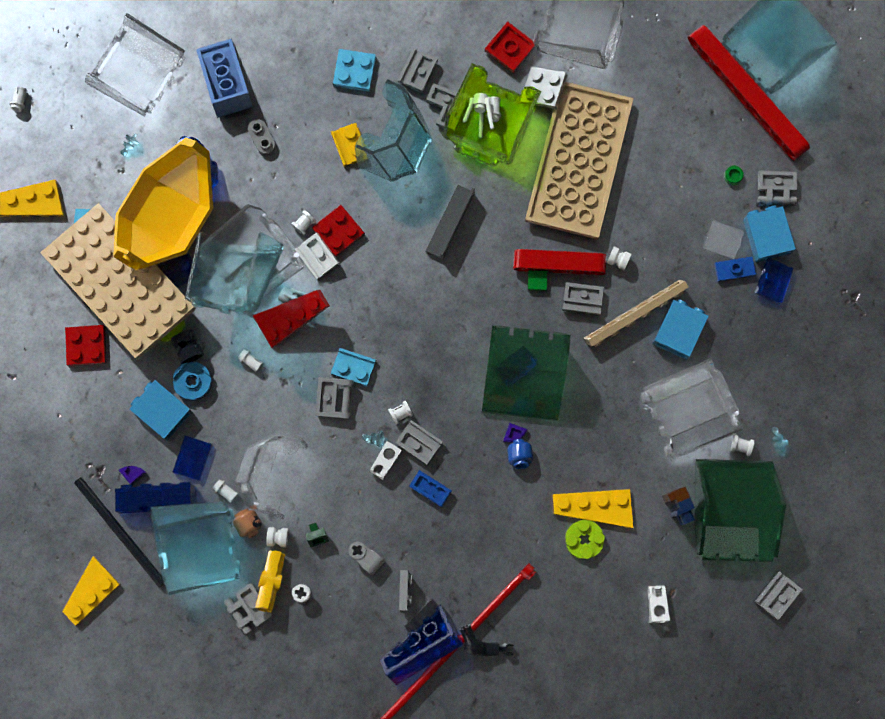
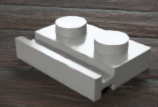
M413 48L400 74L398 83L405 84L407 87L423 93L438 62V58Z
M566 282L562 311L600 315L604 287Z
M412 420L395 442V444L426 465H428L443 441Z
M400 570L399 611H408V607H411L412 595H408V587H412V575H409L408 570Z
M778 571L755 600V603L760 605L761 608L776 620H779L802 589L783 575L782 572Z

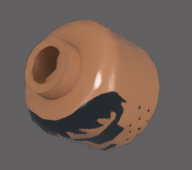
M246 508L234 515L233 525L240 537L248 536L250 539L259 534L258 530L261 528L262 523L254 510Z

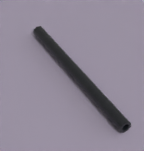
M82 477L78 478L74 484L155 584L159 588L167 581L84 479Z

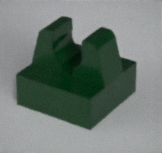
M316 522L309 524L311 532L305 535L310 548L329 542L324 528L319 529Z

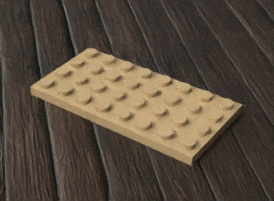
M565 82L558 107L553 110L525 222L599 239L634 98Z
M98 203L40 253L134 358L138 360L195 311L196 308L156 264L135 270L113 257L115 220Z

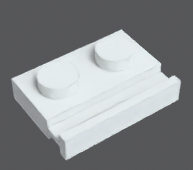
M315 233L303 242L302 245L295 248L317 280L340 264L318 233Z

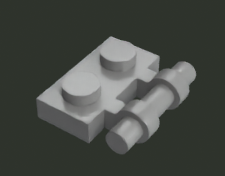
M759 171L758 191H765V196H758V203H763L767 206L772 204H782V206L796 204L797 197H790V192L797 191V172ZM773 192H782V197L773 196Z
M252 583L235 593L238 599L236 603L231 598L224 601L227 606L226 610L229 614L233 615L237 622V627L242 629L244 634L251 631L248 625L249 622L252 621L257 627L273 616L271 612H262L255 609L258 591ZM241 606H243L248 614L245 618H243L238 610Z

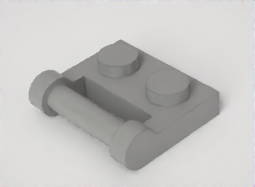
M319 377L315 416L350 419L351 386H353L354 380ZM338 385H344L341 412L336 411Z

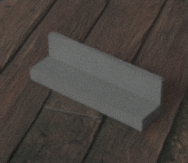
M457 185L431 238L426 253L441 260L444 259L473 199L475 188L472 187L469 190Z

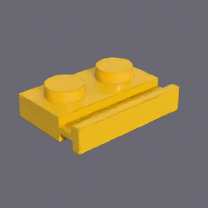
M356 123L339 128L336 131H331L344 167L369 158Z

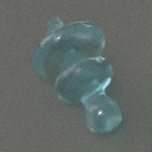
M136 133L132 136L129 134L125 135L128 141L123 142L125 147L121 150V155L125 156L129 149L133 150L134 146L132 144H139V141L135 139Z
M773 427L771 432L775 437L772 438V441L777 442L773 445V448H780L784 452V446L788 445L789 442L787 440L782 441L784 435H779L778 428Z
M379 431L377 434L372 432L371 435H362L364 441L370 440L371 444L376 443L378 447H381L384 441L388 440V438L384 437L383 431Z

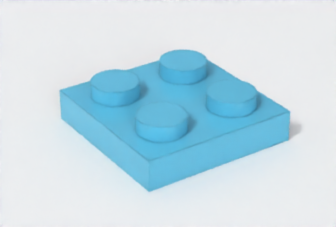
M339 49L333 86L370 92L376 54Z

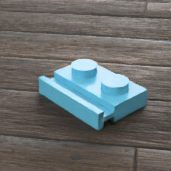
M339 348L331 375L342 379L354 380V383L367 387L376 360Z

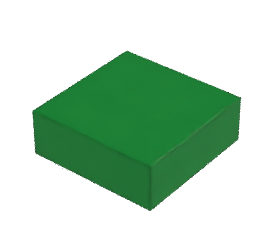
M528 271V291H547V271Z

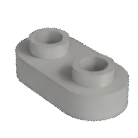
M260 119L251 121L248 125V131L257 150L262 155L272 154L275 151L276 145L265 122ZM256 126L261 127L258 131L254 130ZM264 142L269 143L266 147L262 146Z

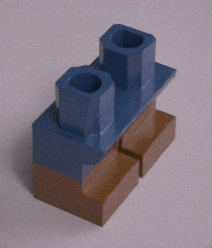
M686 486L662 496L665 503L671 502L674 508L671 512V517L676 516L680 525H685L695 520L691 511L695 507Z

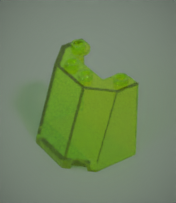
M471 63L446 115L442 136L446 140H451L455 145L454 149L456 152L489 166H497L501 162L512 164L539 102L541 91L533 86H527L522 89L520 95L513 90H508L495 83L488 82V73L485 68ZM476 93H484L488 97L494 96L501 99V118H499V121L493 122L494 129H490L489 120L486 117L487 109L484 112L482 138H479V113L473 107L467 121L463 122L470 98H474Z

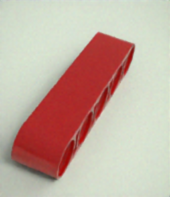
M514 250L513 270L522 272L547 271V273L605 275L607 255L591 252Z

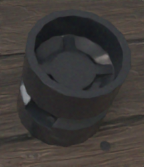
M193 329L180 332L171 338L175 350H179L177 355L181 364L196 361L204 356L200 344H196L198 339Z

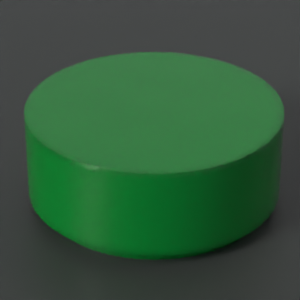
M735 165L728 167L724 173V179L730 185L739 184L744 177L743 170Z

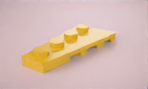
M54 179L0 192V217H65L57 181Z
M630 489L552 494L553 512L555 515L633 529Z

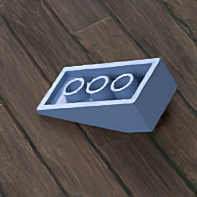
M232 39L196 49L217 118L253 107Z

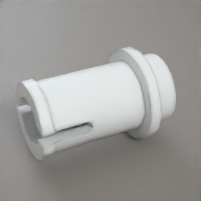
M15 87L13 100L10 102L12 110L21 112L25 108L26 88Z
M494 96L490 97V107L493 122H497L501 118V99Z
M244 349L238 356L240 363H245L257 372L263 365V362L253 356L250 350Z
M219 479L213 486L215 493L218 492L231 503L238 493L226 485V481Z

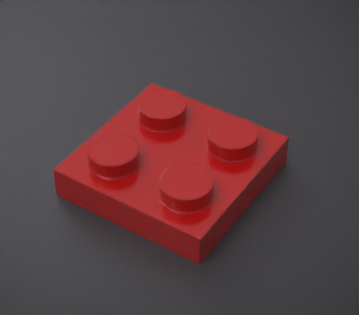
M507 21L485 47L484 51L514 73L536 47L537 43Z
M342 205L338 206L312 227V230L321 236L335 257L365 235V232Z
M104 325L65 327L67 366L106 363Z

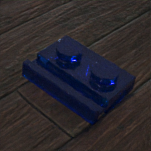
M767 258L755 294L771 301L773 300L778 304L782 303L794 268L788 267L786 264L772 258Z
M184 436L172 472L200 481L212 444Z

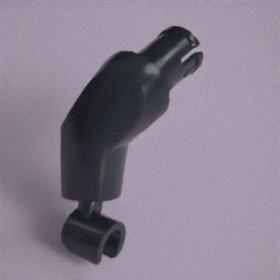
M467 624L466 628L465 626L459 628L466 644L464 650L470 655L497 656L499 652H503L508 656L514 654L513 652L506 651L507 647L514 646L513 644L504 643L502 646H499V642L477 640L471 624Z

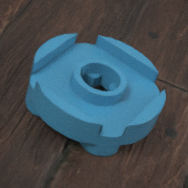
M183 363L173 374L174 390L180 397L186 400L196 401L201 399L211 388L212 378L210 372L201 363ZM189 377H197V383L195 385L192 384L191 386H189V381L187 379Z

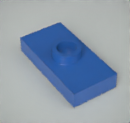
M753 257L714 263L718 282L756 275Z
M420 470L409 485L411 489L441 508L452 490Z

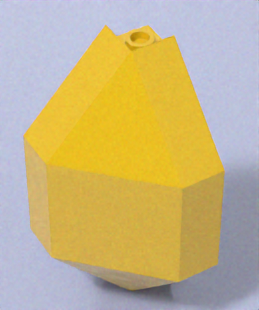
M185 138L142 170L115 216L114 258L135 270H140L185 255L213 210L209 150L197 141Z

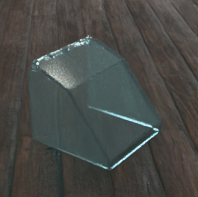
M759 0L724 35L723 42L721 43L729 53H735L733 54L735 60L742 67L746 66L745 71L754 81L758 79V86L765 93L769 92L770 94L788 84L837 44L836 40L800 0Z

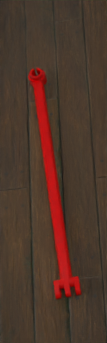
M530 563L471 623L473 632L525 578L528 581L536 572ZM462 634L380 719H392L465 642Z

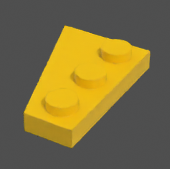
M93 556L62 612L77 626L121 584Z

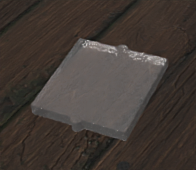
M712 220L710 229L705 234L707 237L702 249L733 260L738 248L741 246L740 241L744 231Z

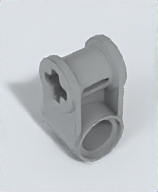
M353 542L349 547V555L372 576L375 575L385 562L382 557L361 542ZM354 546H362V555H353L354 550L352 548Z

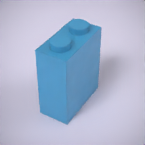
M776 205L770 206L765 209L766 211L762 212L758 210L750 211L743 219L755 263L792 254L796 250L783 206L778 208Z
M673 300L652 344L687 360L696 345L708 315L702 309H693L687 306L688 304L682 300Z
M154 380L153 383L149 382L145 386V392L140 397L137 396L131 402L130 410L168 441L190 416L192 411Z

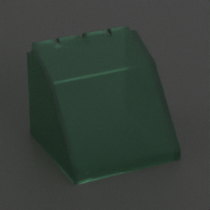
M492 326L482 412L558 421L567 372L571 335L553 332V339L551 340L549 339V331L533 330V337H529L530 329L514 327L513 335H509L510 327Z
M695 459V538L697 555H701V560H716L715 555H719V561H736V556H738L739 561L755 562V556H758L759 562H773L774 557L778 558L786 503L773 461Z

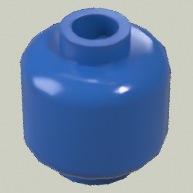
M516 439L508 446L509 464L516 469L529 467V464L533 462L531 444L525 442L524 439Z

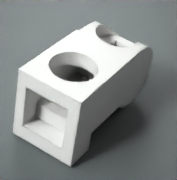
M386 441L371 467L370 473L384 480L403 450Z
M648 586L649 623L669 622L665 586Z

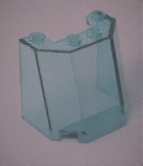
M387 79L382 89V94L387 100L388 106L393 107L394 110L381 137L371 133L362 134L355 145V152L359 168L394 182L399 178L418 172L432 142V138L422 113L406 88Z
M199 232L185 300L192 302L194 307L217 309L225 314H231V311L244 315L247 312H255L261 304L284 245L262 232L258 233L256 245L223 244L209 235Z
M226 501L151 507L152 514L150 516L155 548L168 595L239 579L238 571H241L239 559L235 560L232 545H235L233 534L229 530V528H232L231 520H234L233 509L228 507Z

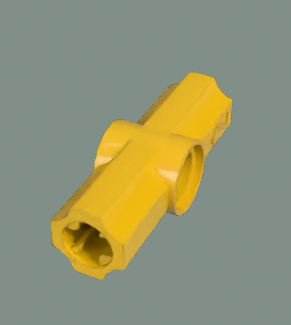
M268 551L265 567L258 584L260 589L255 609L259 611L272 612L276 593L279 591L282 580L281 571L285 559V554L282 552Z

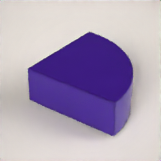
M509 423L503 442L512 443L516 439H521L528 429Z
M125 466L119 469V472L130 485L136 483L147 473L137 466Z

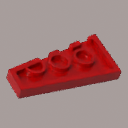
M316 290L252 316L272 348L279 345L330 305L321 290Z

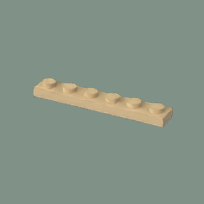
M676 281L583 339L589 346L597 347L604 342L603 339L619 334L621 328L634 325L636 319L641 316L646 317L650 315L656 307L665 306L672 297L677 298L685 293L684 290L689 288L685 281Z

